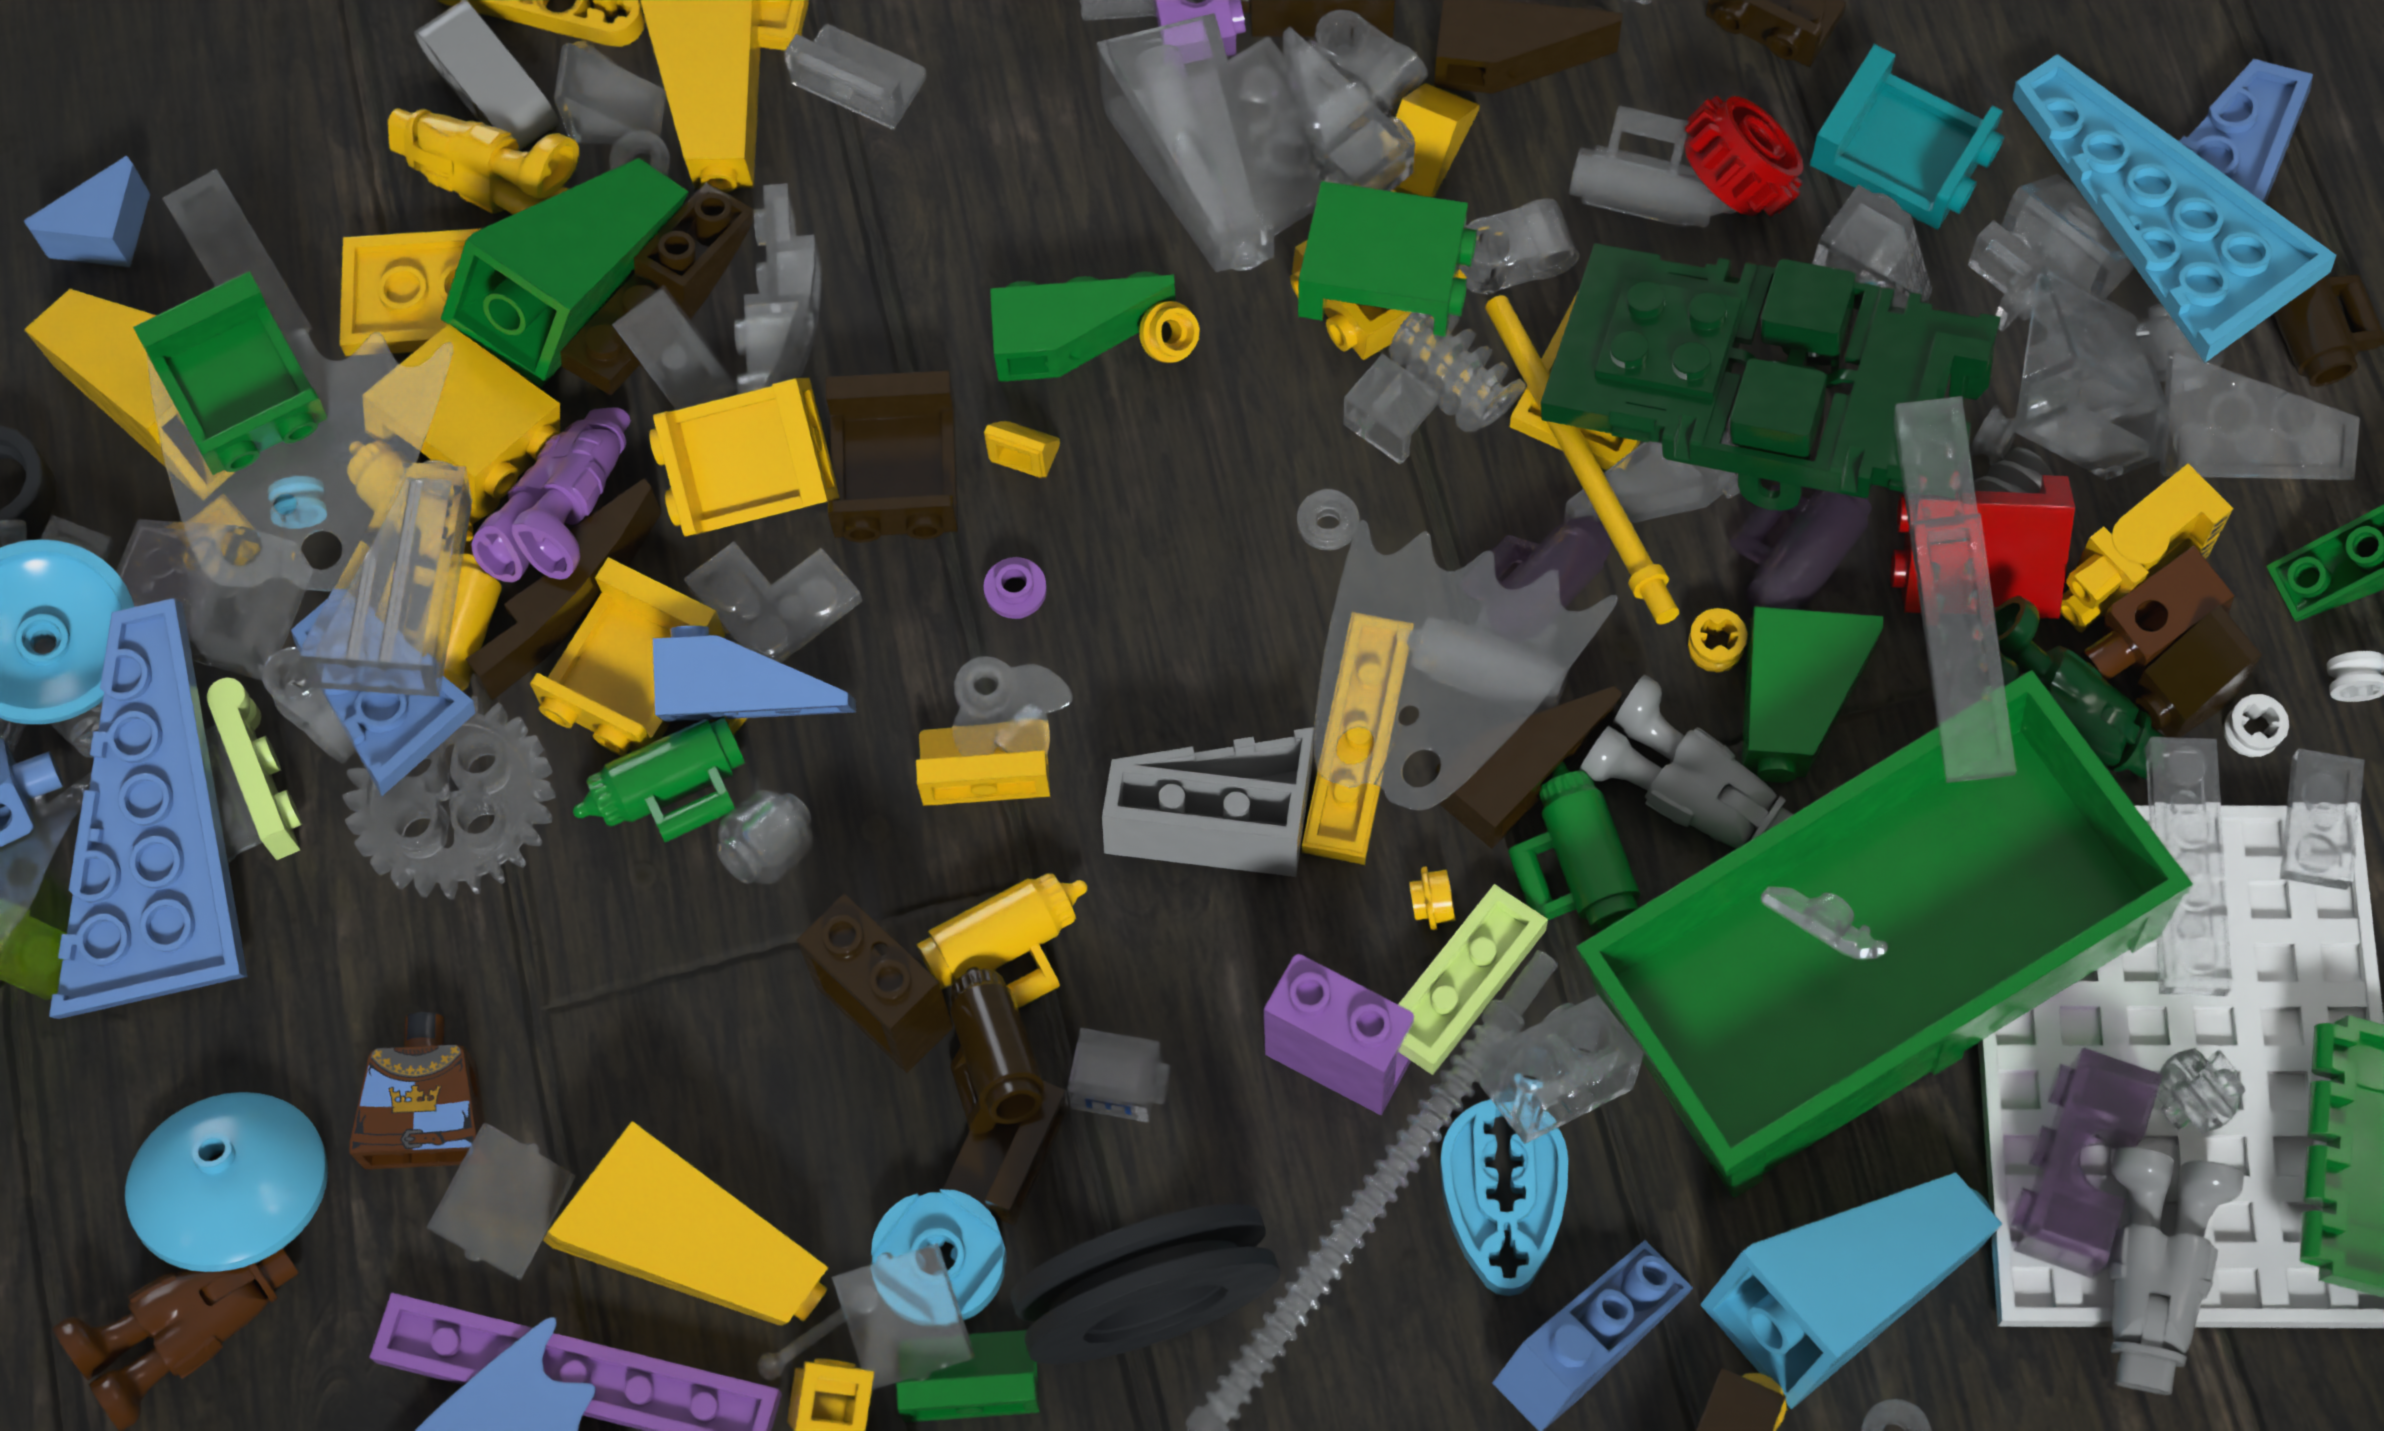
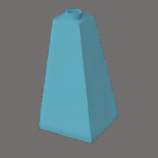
M1955 1172L1751 1244L1739 1255L1700 1305L1760 1374L1771 1377L1781 1386L1786 1396V1404L1792 1409L1976 1253L1998 1230L2002 1222L1991 1212L1986 1199L1976 1190L1969 1188Z

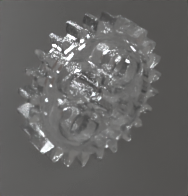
M478 696L471 697L476 713L425 758L432 761L430 767L423 774L415 777H403L387 793L381 796L366 768L347 770V775L352 783L360 788L343 794V800L349 809L356 811V813L345 819L346 825L355 835H361L354 844L363 857L373 855L370 864L379 876L392 870L390 878L396 887L401 890L414 878L415 888L422 897L427 898L435 883L439 882L447 898L454 899L458 882L466 881L475 895L481 892V876L489 873L497 882L502 884L505 882V876L501 864L509 860L517 866L524 867L527 863L519 850L520 846L523 843L539 847L542 845L543 842L532 827L533 824L552 823L553 817L548 808L540 802L556 798V792L552 784L542 780L551 775L553 769L546 757H538L544 750L536 735L526 737L528 729L522 718L517 717L507 723L508 715L499 703L494 705L484 716V707ZM455 744L450 763V775L459 790L453 791L450 794L449 770L445 763L447 746ZM486 755L496 756L494 763L486 771L480 773L469 772L470 766L479 757ZM449 799L450 818L440 801ZM486 814L495 816L492 825L484 832L477 834L467 833L470 824L477 817ZM422 818L431 819L425 832L412 838L404 837L405 830L409 824ZM451 819L454 829V844L450 848H444L447 842Z

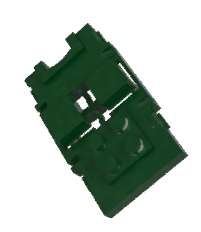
M1594 243L1541 400V416L1543 421L1610 433L1612 436L1642 442L1662 443V456L1666 460L1737 473L1738 487L1744 498L1754 505L1768 510L1782 511L1798 505L1803 487L1867 498L1873 484L1888 487L1889 490L1955 500L1969 448L1971 423L1958 420H1960L1965 398L1977 400L1989 387L1992 376L1995 339L2001 317L1980 313L1979 318L1970 315L1933 310V304L1923 303L1922 294L1914 292L1909 293L1906 308L1895 307V289L1855 282L1856 275L1853 271L1781 259L1776 267L1746 262L1741 278L1731 277V259L1719 257L1717 265L1706 263L1705 268L1672 261H1662L1661 255ZM1854 309L1859 310L1845 356V363L1859 365L1858 371L1840 369L1853 325ZM1760 316L1761 341L1765 344L1782 347L1783 353L1788 355L1787 362L1759 360L1750 352L1739 349L1740 343L1752 345ZM1734 362L1745 366L1742 380L1740 374L1731 373ZM1806 364L1831 365V372L1833 373L1825 374L1816 368L1806 366ZM1951 374L1947 418L1939 417ZM1839 383L1853 384L1851 395L1835 392L1814 462L1824 425L1825 389ZM1729 417L1730 441L1732 444L1738 445V447L1721 444ZM1761 478L1780 482V490H1767L1761 485Z

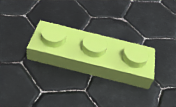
M1494 884L1398 1004L1414 1014L1413 1025L1398 1052L1433 1075L1545 933L1548 919Z

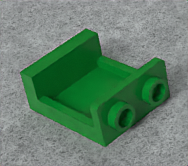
M1321 181L1299 276L1298 317L1322 321L1326 302L1329 299L1431 315L1434 317L1433 335L1446 337L1450 315L1461 317L1465 302L1467 279L1458 278L1460 265L1471 267L1475 252L1477 230L1466 228L1468 203Z
M250 271L133 327L212 475L223 470L235 472L244 469L259 458L261 451L282 441L289 444L303 440L317 429L318 423L328 419L320 398L307 380L268 309Z

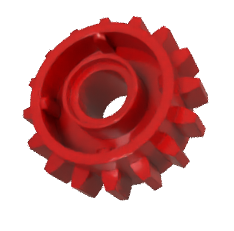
M1715 96L1712 100L1707 99L1687 118L1689 124L1685 127V131L1690 135L1684 143L1687 159L1700 180L1726 205L1748 216H1756L1762 210L1769 216H1773L1777 212L1781 213L1801 194L1798 189L1803 185L1802 181L1798 178L1803 172L1801 155L1786 131L1758 105L1739 96H1731L1725 102L1719 96Z

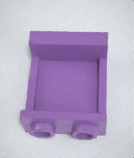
M1297 954L1292 958L1264 1008L1265 1055L1382 1115L1411 1062L1410 1059L1399 1053L1398 1050L1413 1025L1414 1014L1315 961Z

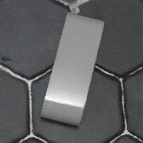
M462 0L414 32L419 45L430 62L475 118L487 126L510 132L511 136L518 143L519 151L560 124L555 111L541 90L466 0Z

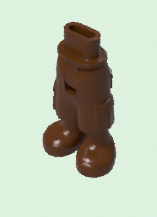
M283 1248L259 1262L234 1270L201 1272L184 1269L177 1274L173 1271L159 1276L158 1279L129 1295L130 1303L128 1307L132 1313L118 1321L105 1326L92 1327L79 1318L70 1317L64 1319L52 1329L73 1363L88 1381L107 1369L117 1358L145 1338H154L155 1348L121 1369L106 1372L89 1384L90 1389L110 1420L119 1431H123L137 1422L141 1414V1401L157 1381L169 1371L174 1376L179 1375L183 1379L206 1361L212 1359L223 1347L222 1343L250 1323L267 1306L268 1301L273 1303L278 1299L273 1290L298 1275L299 1272Z

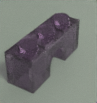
M2084 1047L2070 1067L2063 1064L2058 1066L2047 1102L2058 1105L2052 1127L2040 1126L2029 1156L2028 1163L2039 1167L2033 1189L2021 1188L2010 1218L2009 1226L2020 1230L2014 1251L2092 1279L2107 1264L2125 1199L2100 1191L2087 1180L2081 1168L2080 1153L2082 1149L2095 1145L2114 1149L2136 1147L2145 1136L2162 1074Z

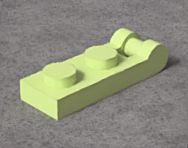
M234 678L219 679L208 690V705L260 840L274 858L279 860L300 851L293 828L302 825V821L288 790L279 793L277 791L271 774L281 771V767L270 741L266 736L257 739L255 730L261 721L259 708L238 680Z

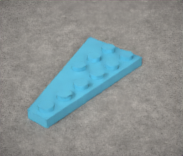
M2058 54L2016 81L2013 101L2204 363L2331 272L2336 254Z

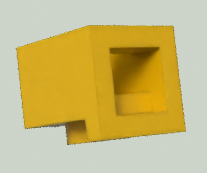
M815 1359L814 1362L805 1361L804 1368H795L787 1423L794 1431H865L874 1371L855 1368V1364L837 1360Z

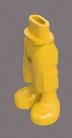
M399 108L394 109L388 119L389 147L391 151L406 156L408 165L416 171L420 170L427 177L428 182L437 187L440 186L447 191H455L464 200L494 214L505 209L514 215L569 190L563 187V185L573 174L579 159V146L575 139L559 133L546 135L534 145L530 152L519 151L516 139L511 136L510 132L487 126L482 122H466L451 116L435 114L426 109L410 113Z

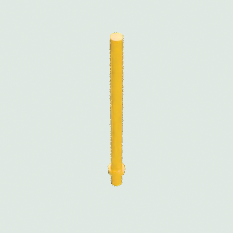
M1504 295L1496 296L1487 302L1485 310L1541 410V400L1550 375L1508 298ZM1547 421L1631 575L1628 585L1636 598L1644 599L1657 624H1666L1673 621L1679 615V609L1666 587L1669 577L1661 565L1653 564L1579 427Z

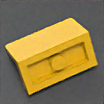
M1041 721L923 730L919 734L920 759L916 760L917 786L923 806L1050 797L1046 725Z

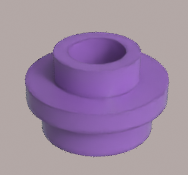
M1011 557L999 561L988 571L984 580V594L988 605L994 612L1006 618L1020 619L1031 615L1043 604L1047 593L1046 579L1042 570L1034 562L1025 558ZM1012 579H1022L1026 582L1025 587L1019 592H1008L1003 588L1005 583Z

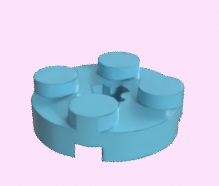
M940 1189L941 1193L929 1192L921 1196L916 1193L905 1197L888 1210L879 1222L872 1238V1270L882 1297L895 1312L917 1324L935 1325L939 1328L950 1329L958 1326L963 1320L974 1317L995 1297L1004 1278L1007 1252L996 1220L983 1204L963 1192ZM945 1242L954 1246L950 1256L955 1264L950 1270L946 1272L939 1269L934 1274L924 1270L928 1261L922 1254V1251L928 1244L937 1249L943 1246Z

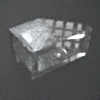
M1857 185L1820 237L1813 264L1853 271L1856 275L1855 282L1895 289V307L1906 308L1910 292L1922 294V302L1929 303L1932 287L1911 214L1902 210L1898 203L1889 196L1881 193H1872Z

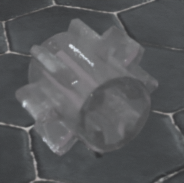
M2197 1048L2176 1053L2164 1063L2159 1074L2160 1085L2153 1088V1093L2163 1104L2160 1110L2178 1131L2191 1121L2201 1133H2205L2206 1131L2223 1127L2234 1117L2238 1109V1099L2236 1096L2245 1093V1087L2235 1076L2237 1070L2220 1050L2214 1052L2206 1059Z

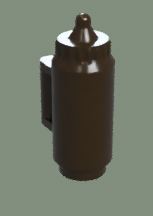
M2358 274L2328 277L2326 275L2274 313L2298 374L2307 377L2309 384L2313 387L2327 386L2350 376L2358 368L2355 356L2359 351L2373 350L2384 344V331ZM2336 296H2341L2356 333H2351Z
M971 967L954 982L951 988V1016L961 1047L951 1062L950 1069L969 1129L974 1134H982L990 1131L996 1122L1013 1124L1033 1116L1041 1107L1044 1083L1013 991L1006 986L1003 977L998 972L991 969Z

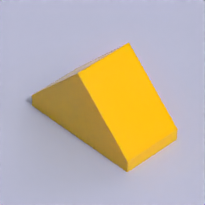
M1424 83L1401 100L1375 177V184L1399 193L1434 198L1479 112V104L1427 83Z

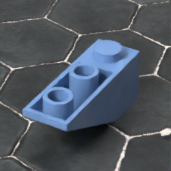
M1644 1240L1527 1338L1493 1381V1384L1538 1431H1543L1589 1391L1684 1299L1693 1287Z

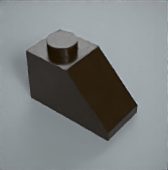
M2219 605L2204 616L2143 672L2131 695L2135 698V705L2139 710H2143L2151 716V727L2161 730L2168 740L2173 743L2230 705L2262 654L2221 605Z

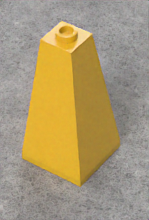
M69 289L24 330L57 370L204 501L235 472L223 470L212 475L133 328L157 315Z
M633 1121L543 1239L553 1249L779 1326L787 1324L793 1315L804 1321L828 1289L818 1282L828 1269L826 1265Z

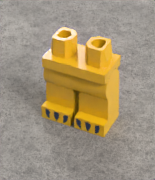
M2187 463L2124 514L2114 525L2112 534L2103 526L2089 538L2076 569L2069 574L2066 580L2069 590L2063 594L2060 613L2077 631L2082 633L2102 616L2105 618L2107 610L2115 602L2191 547L2195 546L2202 556L2207 558L2234 508Z

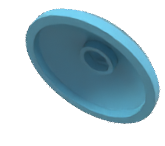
M45 539L21 541L0 548L1 719L21 724L55 723L81 715L103 701L104 691L100 689L111 614L112 612L135 606L129 590L121 577L107 562L96 554L71 543ZM51 638L56 641L55 648L49 653L40 654L34 651L36 643L41 639Z
M235 1092L212 1096L197 1101L176 1112L162 1122L144 1141L132 1161L127 1176L125 1202L128 1217L142 1243L153 1254L169 1264L201 1272H220L242 1268L259 1262L281 1250L300 1234L311 1221L323 1199L328 1179L327 1154L315 1126L303 1112L292 1104L261 1093ZM223 1153V1155L220 1158L214 1161H208L213 1156Z

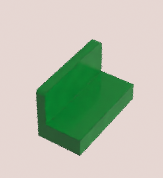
M1027 1330L904 1339L900 1344L902 1382H897V1405L903 1421L919 1422L1040 1413L1037 1362L1029 1357L1024 1341V1335Z

